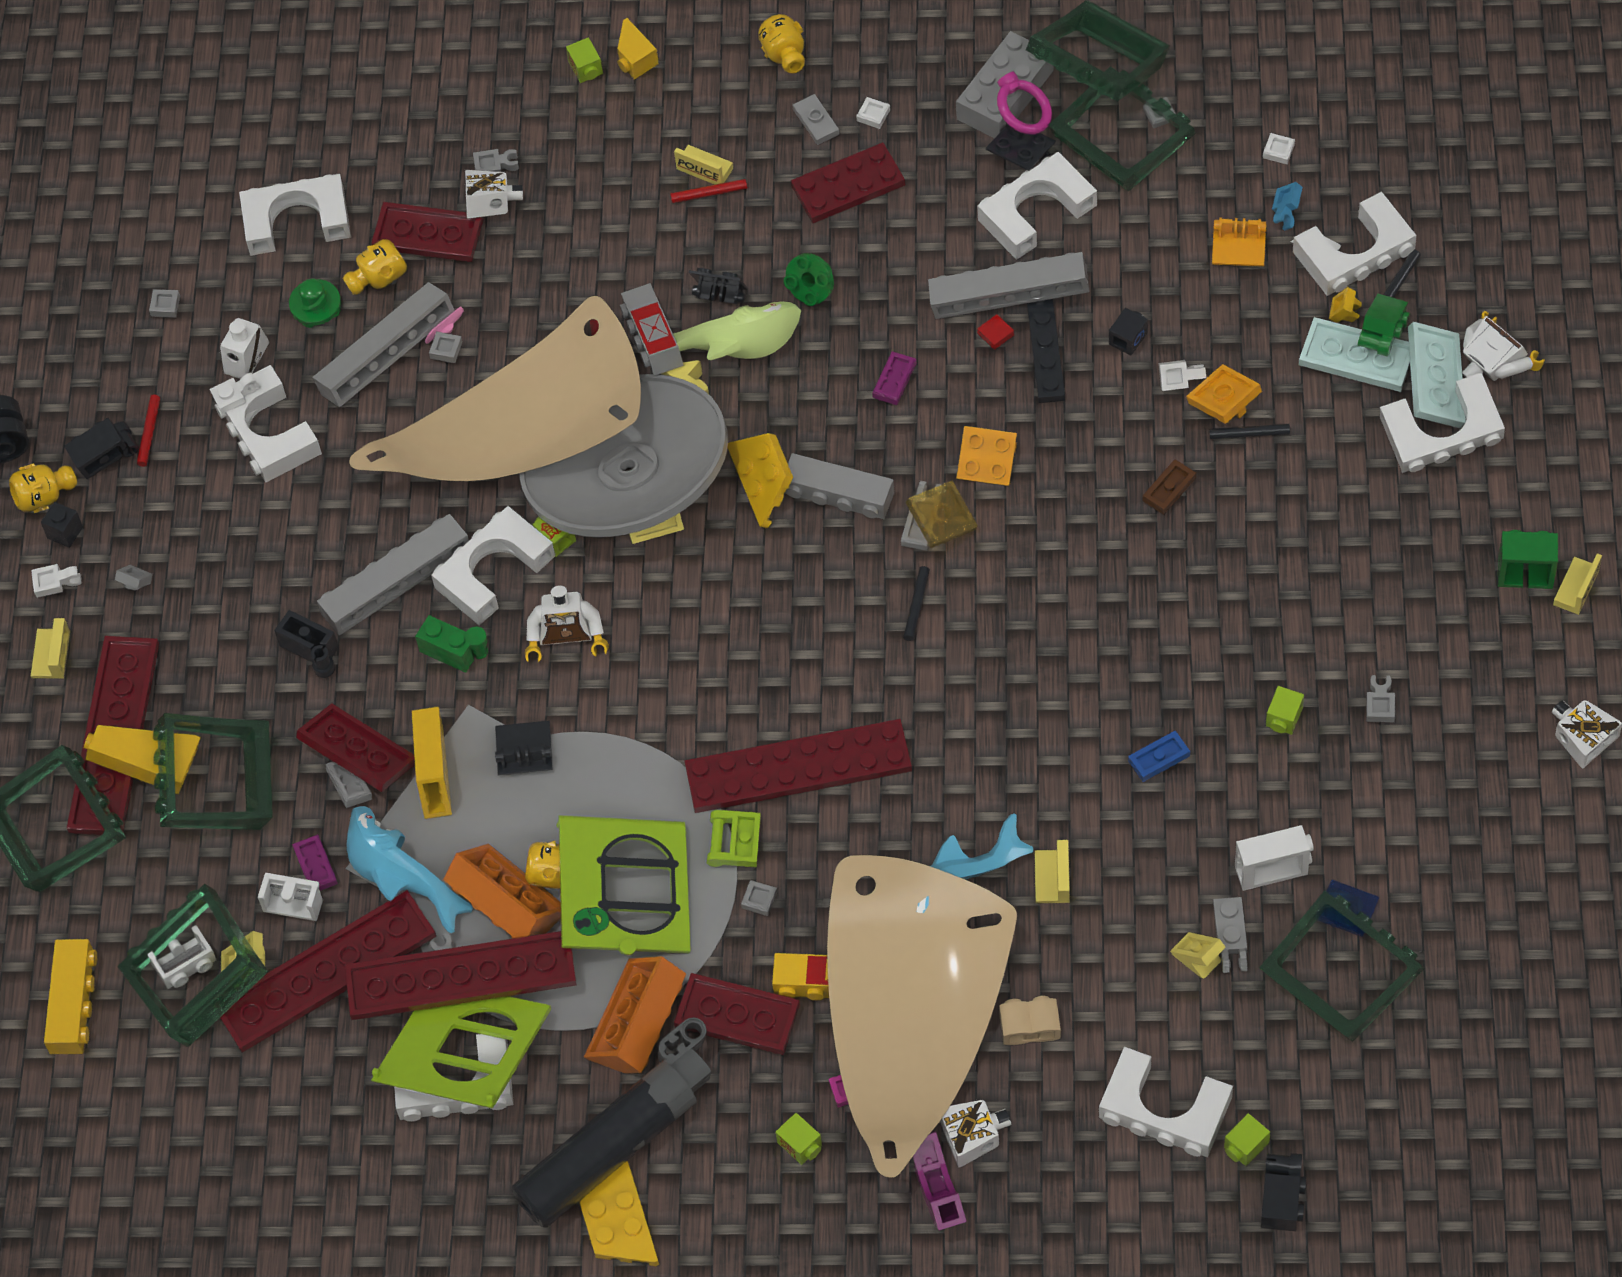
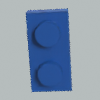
M1175 730L1129 755L1128 762L1142 782L1190 757V750Z

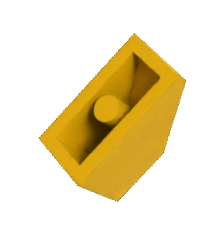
M628 18L624 19L617 48L619 56L617 62L624 73L628 72L633 79H636L659 64L657 49Z

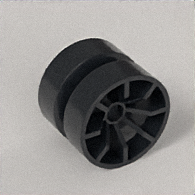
M0 395V463H6L26 452L29 447V438L18 401L10 396Z

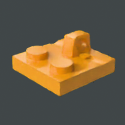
M1222 364L1186 397L1188 404L1226 424L1234 416L1240 419L1246 413L1245 406L1262 392L1259 383Z

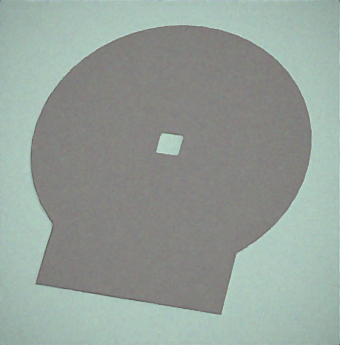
M468 705L444 737L452 815L424 818L415 775L380 822V828L384 830H400L405 836L401 850L426 867L451 889V886L443 881L455 854L485 844H490L525 873L528 850L532 843L556 841V844H559V828L556 827L558 815L685 822L691 952L688 954L635 951L632 955H624L619 950L572 948L577 986L512 995L510 997L551 1005V1011L540 1029L569 1031L598 1027L629 958L663 956L686 973L682 982L683 987L688 982L690 974L698 973L720 942L731 916L737 887V866L722 865L712 867L706 863L707 854L710 853L712 835L710 814L714 810L700 813L694 812L686 767L666 753L627 737L597 732H562L551 734L553 770L498 775L495 759V726L504 724ZM728 823L723 825L721 852L730 853L731 832ZM641 840L620 842L613 846L606 854L608 857L667 860V857L660 849ZM349 863V865L346 867L348 871L354 873L355 875L361 877L362 879L378 887L376 883L371 882L368 879L361 876L352 867L351 863ZM605 867L606 900L671 903L669 870ZM543 887L561 902L560 889ZM405 890L399 891L396 896L403 893ZM408 891L434 929L437 937L432 940L437 946H444L446 944L443 938L444 933L450 935L453 948L458 945L468 946L512 939L510 934L494 925L488 916L475 908L470 913L458 914L455 920V932L449 933L442 925L437 909L430 899ZM457 894L458 896H460L461 898H463L465 901H467L468 903H470V902H469L466 898H464L462 895ZM608 911L611 917L620 925L637 931L655 929L665 923L670 917L667 913ZM561 919L547 933L561 931ZM432 940L420 946L422 952L432 951L430 944ZM486 1012L498 1019L515 1024L510 1018L502 1014Z

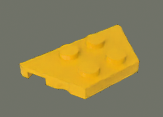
M770 433L729 442L727 447L758 524L764 528L770 526L772 521L768 518L774 506H780L784 492L788 489L793 479L776 435Z
M626 1161L579 1201L595 1257L607 1260L618 1259L621 1262L628 1263L639 1261L649 1263L650 1266H658V1258L629 1163Z

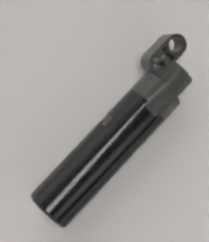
M695 1017L688 1018L665 1036L659 1044L658 1060L660 1063L512 1185L514 1197H516L520 1206L534 1222L543 1228L550 1226L635 1155L634 1153L648 1144L697 1103L694 1092L710 1080L711 1076L710 1068L695 1052L703 1045L705 1040L706 1026L702 1020ZM688 1029H696L699 1031L700 1036L696 1039H691L686 1036L685 1032ZM677 1047L676 1055L672 1053L666 1054V1048L673 1050Z

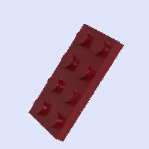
M882 142L792 179L791 186L811 222L816 223L905 186V179Z
M383 202L371 245L382 239H388L394 244L399 253L472 262L483 224V217L467 218V212Z
M332 703L297 730L296 738L381 792L415 766L414 754Z
M691 973L674 1021V1026L676 1028L688 1018L695 1017L704 1022L706 1036L784 1055L800 1001ZM688 1029V1030H687V1031H690V1032H694V1033L700 1034L699 1031L696 1030V1029Z

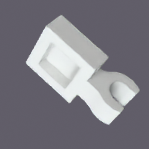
M1185 360L1159 363L1162 391L1189 388L1188 380L1206 378V369L1203 364L1187 367Z
M248 373L241 377L238 383L235 382L234 378H231L211 388L210 391L223 414L246 403L243 396L259 390L253 374Z
M58 564L31 570L34 593L37 598L63 592L62 585L77 586L82 584L81 574L77 572L76 566L60 570Z

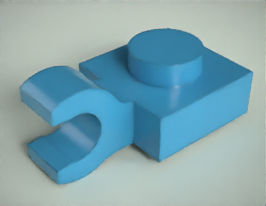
M1297 182L1277 188L1272 207V210L1275 212L1273 222L1276 224L1283 221L1282 229L1284 231L1294 226L1292 210L1298 208L1303 188Z

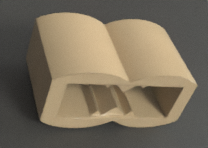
M1038 996L1029 1002L1010 999L1005 1001L1004 1004L999 1005L1003 1045H1019L1029 1042H1045L1060 1039L1061 1028L1056 999L1049 998L1048 996Z

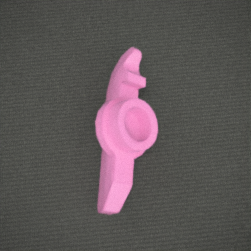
M460 306L434 327L427 335L425 343L428 344L434 340L436 331L451 334L454 328L453 323L461 317L464 312L463 308Z

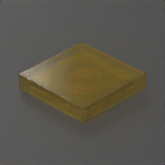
M953 480L912 496L905 502L930 548L972 532L978 527Z

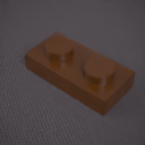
M1174 459L1144 493L1143 502L1164 515L1196 479V472Z

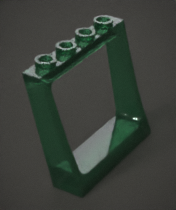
M1085 0L1071 12L1031 36L1026 51L1033 54L1037 59L1044 60L1053 65L1058 71L1065 72L1076 78L1079 83H1085L1097 90L1099 94L1106 95L1118 102L1162 67L1170 45L1089 0ZM1073 31H1081L1140 65L1124 79L1118 80L1056 46L1053 42Z
M1110 66L1081 96L1049 124V128L1056 138L1129 192L1194 136L1196 132L1194 127L1189 124L1191 121L1185 114L1179 111L1176 115L1170 110L1172 107L1166 100L1159 98L1157 101L1151 96L1153 93L1147 86L1141 84L1138 87L1133 83L1134 79L1128 72L1122 70L1119 73ZM1111 84H1118L1179 129L1173 136L1131 168L1123 167L1071 128Z
M164 713L157 720L158 724L154 728L153 739L158 741V749L155 751L153 761L155 765H159V773L155 777L154 787L159 790V798L155 803V813L160 814V827L261 830L273 818L269 721L225 719ZM174 730L242 739L244 744L246 812L181 813L176 810Z
M64 745L59 746L23 773L0 787V847L24 887L37 892H41L126 839L120 828L123 825L121 818L116 813L109 811L107 807L110 804L109 799L104 793L98 792L94 787L98 783L96 778L90 772L84 771L82 767L85 763L84 759L78 752L72 751L71 748ZM64 764L103 826L104 833L42 869L7 813L6 808L11 802L53 770Z
M206 884L202 885L198 890L189 892L186 896L187 901L178 909L169 911L166 916L167 920L159 927L149 930L146 935L147 938L139 946L130 948L127 952V957L117 966L167 1034L186 1047H189L268 973V970L239 929L216 890ZM210 907L236 951V958L173 1017L142 978L141 971L151 962L147 955L148 953L153 952L157 956L198 916Z
M1324 890L1259 968L1353 1042L1425 968L1415 960L1418 955L1404 945L1400 949L1393 943L1396 938L1383 928L1378 932L1371 926L1374 921L1361 911L1356 915L1348 909L1352 904L1339 894L1334 898ZM1329 907L1335 909L1407 966V969L1354 1020L1345 1018L1282 968V963L1324 910Z

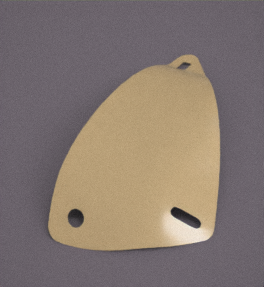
M589 297L552 333L510 364L416 423L388 437L366 444L350 457L349 463L351 467L357 470L400 472L436 480L476 481L526 472L561 461L592 448L632 425L639 415L641 402L640 376L636 358L626 332L614 312L601 297ZM591 319L597 320L599 323L597 333L593 336H587L584 333L585 324ZM614 405H618L628 413V417L624 420H618L609 413V409ZM379 450L386 453V456L370 462L366 457Z
M856 855L848 856L839 862L833 880L827 943L831 1019L840 1073L852 1116L860 1134L869 1147L877 1171L881 1175L891 1178L901 1173L923 1141L940 1122L971 1068L985 1035L1001 987L1014 935L1017 912L1010 903L989 890L942 870L900 858ZM863 876H870L876 882L874 891L869 895H860L856 891V883ZM929 896V905L925 912H916L918 903ZM998 913L1002 917L1001 922L997 925L975 929L967 927V921L971 917ZM890 1140L895 1143L897 1158L885 1159L883 1146L885 1141Z

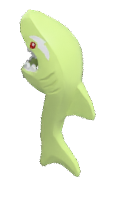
M784 301L773 302L763 307H749V305H745L734 310L731 315L673 333L680 351L692 348L707 350L708 360H714L726 355L743 359L762 358L776 352L786 344L799 322L801 310L795 304Z

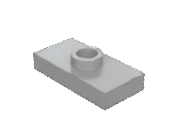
M815 94L793 104V111L817 145L839 135L838 127Z
M335 762L326 764V771L346 808L372 800V794L365 781Z

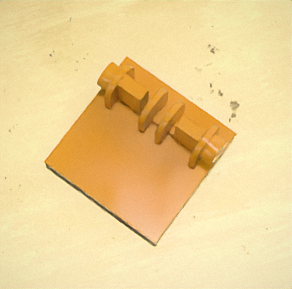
M1219 217V220H1214L1212 265L1264 267L1266 222L1261 221V219L1245 221V218H1243V221H1238V218L1232 221V219H1222V217Z
M964 426L956 479L1009 486L1013 457L1017 448V433Z

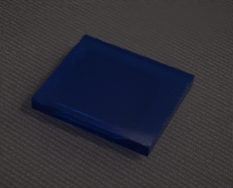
M1331 880L1315 920L1363 937L1380 897Z

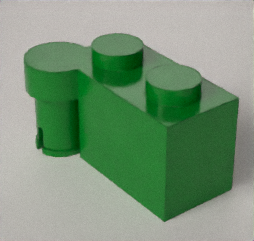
M1377 294L1365 315L1363 330L1360 333L1357 346L1375 350L1377 354L1388 357L1395 338L1400 339L1403 327L1406 328L1410 316V313L1406 312L1408 302Z
M428 615L415 636L419 652L465 673L473 663V657L476 656V659H483L488 654L486 632L477 626L463 631Z

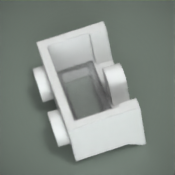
M265 873L258 894V900L263 912L317 921L323 902L319 890V882Z
M196 925L191 928L195 938L183 945L177 939L171 941L168 944L171 952L157 960L153 952L147 954L152 966L167 989L173 986L175 988L183 986L187 983L189 976L196 972L204 973L213 966V962L216 961L213 950Z

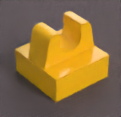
M1347 287L1333 297L1329 315L1330 320L1339 323L1341 320L1354 322L1359 318L1360 315L1353 310L1360 308L1362 303L1355 298V290Z

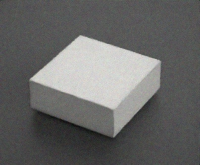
M867 97L857 114V121L880 129L890 112V105Z
M1270 133L1263 152V158L1288 164L1295 146V139Z

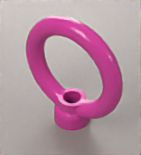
M1014 71L1004 75L997 81L1000 87L997 95L998 110L1010 127L1018 132L1034 135L1041 133L1049 126L1052 119L1051 105L1047 96L1039 87L1029 81L1018 79ZM1017 90H1024L1030 93L1041 107L1042 117L1040 121L1036 124H1026L1018 120L1008 107V95Z

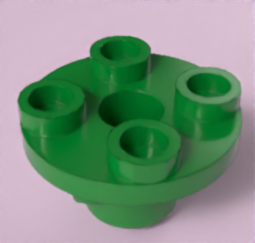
M803 253L789 262L784 277V285L799 301L808 306H813L826 300L832 293L834 287L832 269L819 256Z
M307 279L292 291L289 298V307L293 317L308 328L330 321L337 317L341 311L339 291L332 283L326 280Z

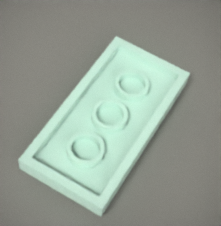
M1316 317L1313 318L1299 358L1300 366L1401 392L1410 367L1408 341L1395 338L1390 354L1386 357L1377 354L1375 350L1357 346L1362 329Z
M1412 322L1408 326L1414 417L1461 428L1465 424L1466 418L1455 392L1456 381L1463 379L1459 333Z

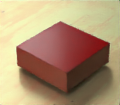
M996 314L977 328V334L995 350L1014 336V330Z

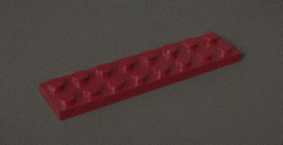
M104 636L83 747L88 734H94L98 725L143 730L159 649L158 639ZM82 747L67 823L68 833L123 836L134 778L86 760L87 749Z
M901 719L684 760L695 813L912 771Z
M406 890L392 901L382 904L214 1004L213 1007L241 1053L345 992L347 990L345 964L407 955L437 936L408 890Z
M561 931L345 964L351 1020L577 986L572 948H562Z

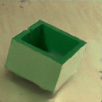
M1502 531L1498 555V587L1523 588V563H1528V588L1553 589L1558 564V533H1550L1548 531Z

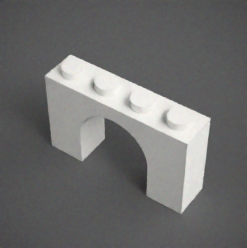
M1059 152L1051 157L1044 158L1039 165L1030 171L1023 172L1018 179L1012 183L1005 184L1000 191L991 197L984 198L977 206L978 221L1016 260L1037 246V232L1017 211L1018 206L1025 199L1036 195L1051 196L1060 201L1077 219L1097 206V190Z
M340 174L325 175L313 179H301L296 182L275 184L263 188H251L239 192L246 243L250 256L276 251L273 236L274 220L284 209L295 205L309 206L319 212L326 242L351 238L344 187Z
M1382 192L1362 201L1359 205L1358 218L1376 241L1374 246L1368 251L1360 254L1342 253L1331 246L1316 226L1294 237L1293 253L1327 296L1334 292H1341L1347 285L1357 280L1365 279L1370 273L1388 267L1391 262L1401 257L1405 258L1415 250L1416 234Z
M271 365L253 373L259 390L243 396L246 403L223 414L218 405H214L220 418L226 417L229 423L226 426L231 436L239 438L238 446L243 455H249L252 459L249 463L256 476L261 474L265 482L322 454L318 440L306 421L282 434L270 437L255 434L249 429L252 419L258 412L286 398L283 384Z
M1482 372L1456 381L1455 392L1466 416V422L1462 429L1452 436L1438 438L1429 436L1421 431L1413 418L1406 398L1380 407V419L1402 473L1407 471L1416 472L1423 469L1427 464L1433 462L1436 464L1443 463L1451 456L1457 454L1466 455L1473 452L1477 447L1483 445L1493 446L1499 443L1501 439H1504L1505 427Z
M507 506L502 512H497L483 529L477 530L473 534L472 539L464 546L458 547L451 558L436 567L431 575L434 587L480 626L498 609L496 595L473 576L476 564L489 554L505 552L516 556L534 572L538 573L555 557L553 542Z
M484 1034L476 1035L478 1061L494 1065L499 1064L508 1049V1041ZM477 1071L472 1081L483 1078L489 1074ZM511 1079L495 1106L490 1109L501 1110L507 1106L514 1105ZM394 1087L396 1110L400 1120L417 1121L421 1117L427 1116L442 1118L450 1113L457 1112L472 1114L480 1109L488 1108Z
M1124 1047L1099 1105V1118H1102L1105 1123L1111 1126L1121 1125L1129 1128L1132 1133L1138 1136L1148 1135L1156 1138L1159 1143L1165 1146L1175 1145L1183 1148L1190 1155L1208 1157L1231 1102L1233 1086L1206 1076L1197 1099L1188 1112L1175 1118L1156 1116L1144 1107L1140 1099V1093L1151 1069V1056Z

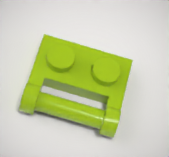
M727 810L712 811L710 814V822L712 823L710 853L707 854L706 863L712 867L722 865L757 867L761 813ZM726 823H732L730 853L721 852L723 825Z

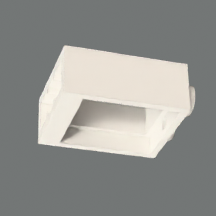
M1302 825L1236 841L1235 869L1243 891L1308 875L1309 864L1312 863L1310 851H1313L1314 848L1311 836L1309 834L1305 835Z

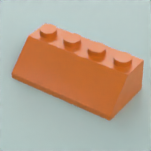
M490 844L456 853L443 881L451 886L455 893L466 898L473 908L483 912L491 919L494 925L510 934L512 939L545 934L561 919V902L543 887L530 885L525 879V873Z
M663 956L629 958L584 1057L587 1060L622 1073H642L649 1062V1056L654 1045L660 1038V1031L664 1022L671 1013L672 1004L682 989V982L686 973Z

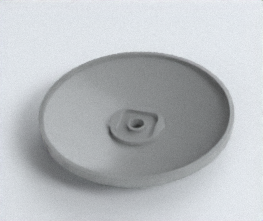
M639 374L641 384L640 410L637 420L632 425L581 453L520 473L522 490L530 507L549 525L570 534L587 537L626 535L651 528L672 518L689 507L708 489L718 475L725 460L728 447V433L725 420L717 403L703 389L686 380L666 375ZM614 405L609 409V413L618 420H624L628 417V413L618 405ZM627 468H633L630 471H624Z

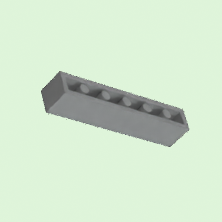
M1082 252L1067 253L1050 258L1043 257L1034 261L1016 262L1000 267L992 266L988 269L965 271L961 274L942 275L937 278L928 279L930 304L935 319L1089 292L1087 267Z
M429 282L312 377L321 395L338 407H341L455 311L447 293Z
M450 514L435 520L430 527L421 533L414 534L407 542L391 549L386 556L377 562L370 563L363 571L347 578L342 585L333 591L323 594L317 600L321 615L340 636L432 575L438 565L445 563L452 557L458 547L464 546L469 541L468 535Z

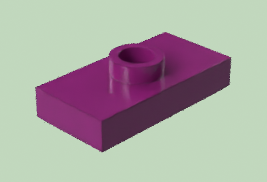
M892 351L872 392L873 398L898 405L917 364L916 359Z
M318 834L292 844L306 880L319 882L320 891L338 884Z

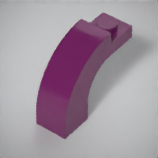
M933 1131L923 1141L912 1158L930 1216L935 1227L938 1230H942L967 1221L959 1194L951 1182L937 1133Z

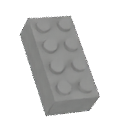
M1010 31L957 99V120L995 138L1007 125L997 106V95L1000 90L997 81L1004 75L1014 71L1018 79L1029 81L1041 88L1054 71L1053 52ZM1017 90L1008 95L1007 104L1011 113L1018 118L1033 96L1024 90Z

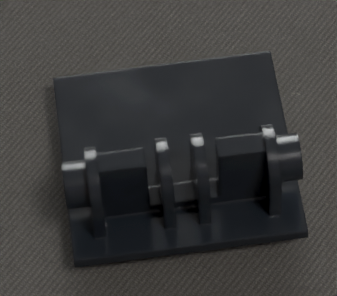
M1007 124L985 150L1030 171L1038 161L1041 162L1044 158L1050 157L1051 153L1048 150L1056 143V140L1042 133L1034 135L1024 134Z
M697 268V271L689 270V274L698 282V286L693 285L692 295L696 296L697 299L710 300L711 297L712 301H716L718 288L721 287L719 302L724 301L725 303L735 305L744 302L745 293H742L741 289L748 290V287L743 283L742 279L737 278L738 274L722 272V275L712 274V270L706 268Z
M550 720L495 726V759L498 775L553 770Z

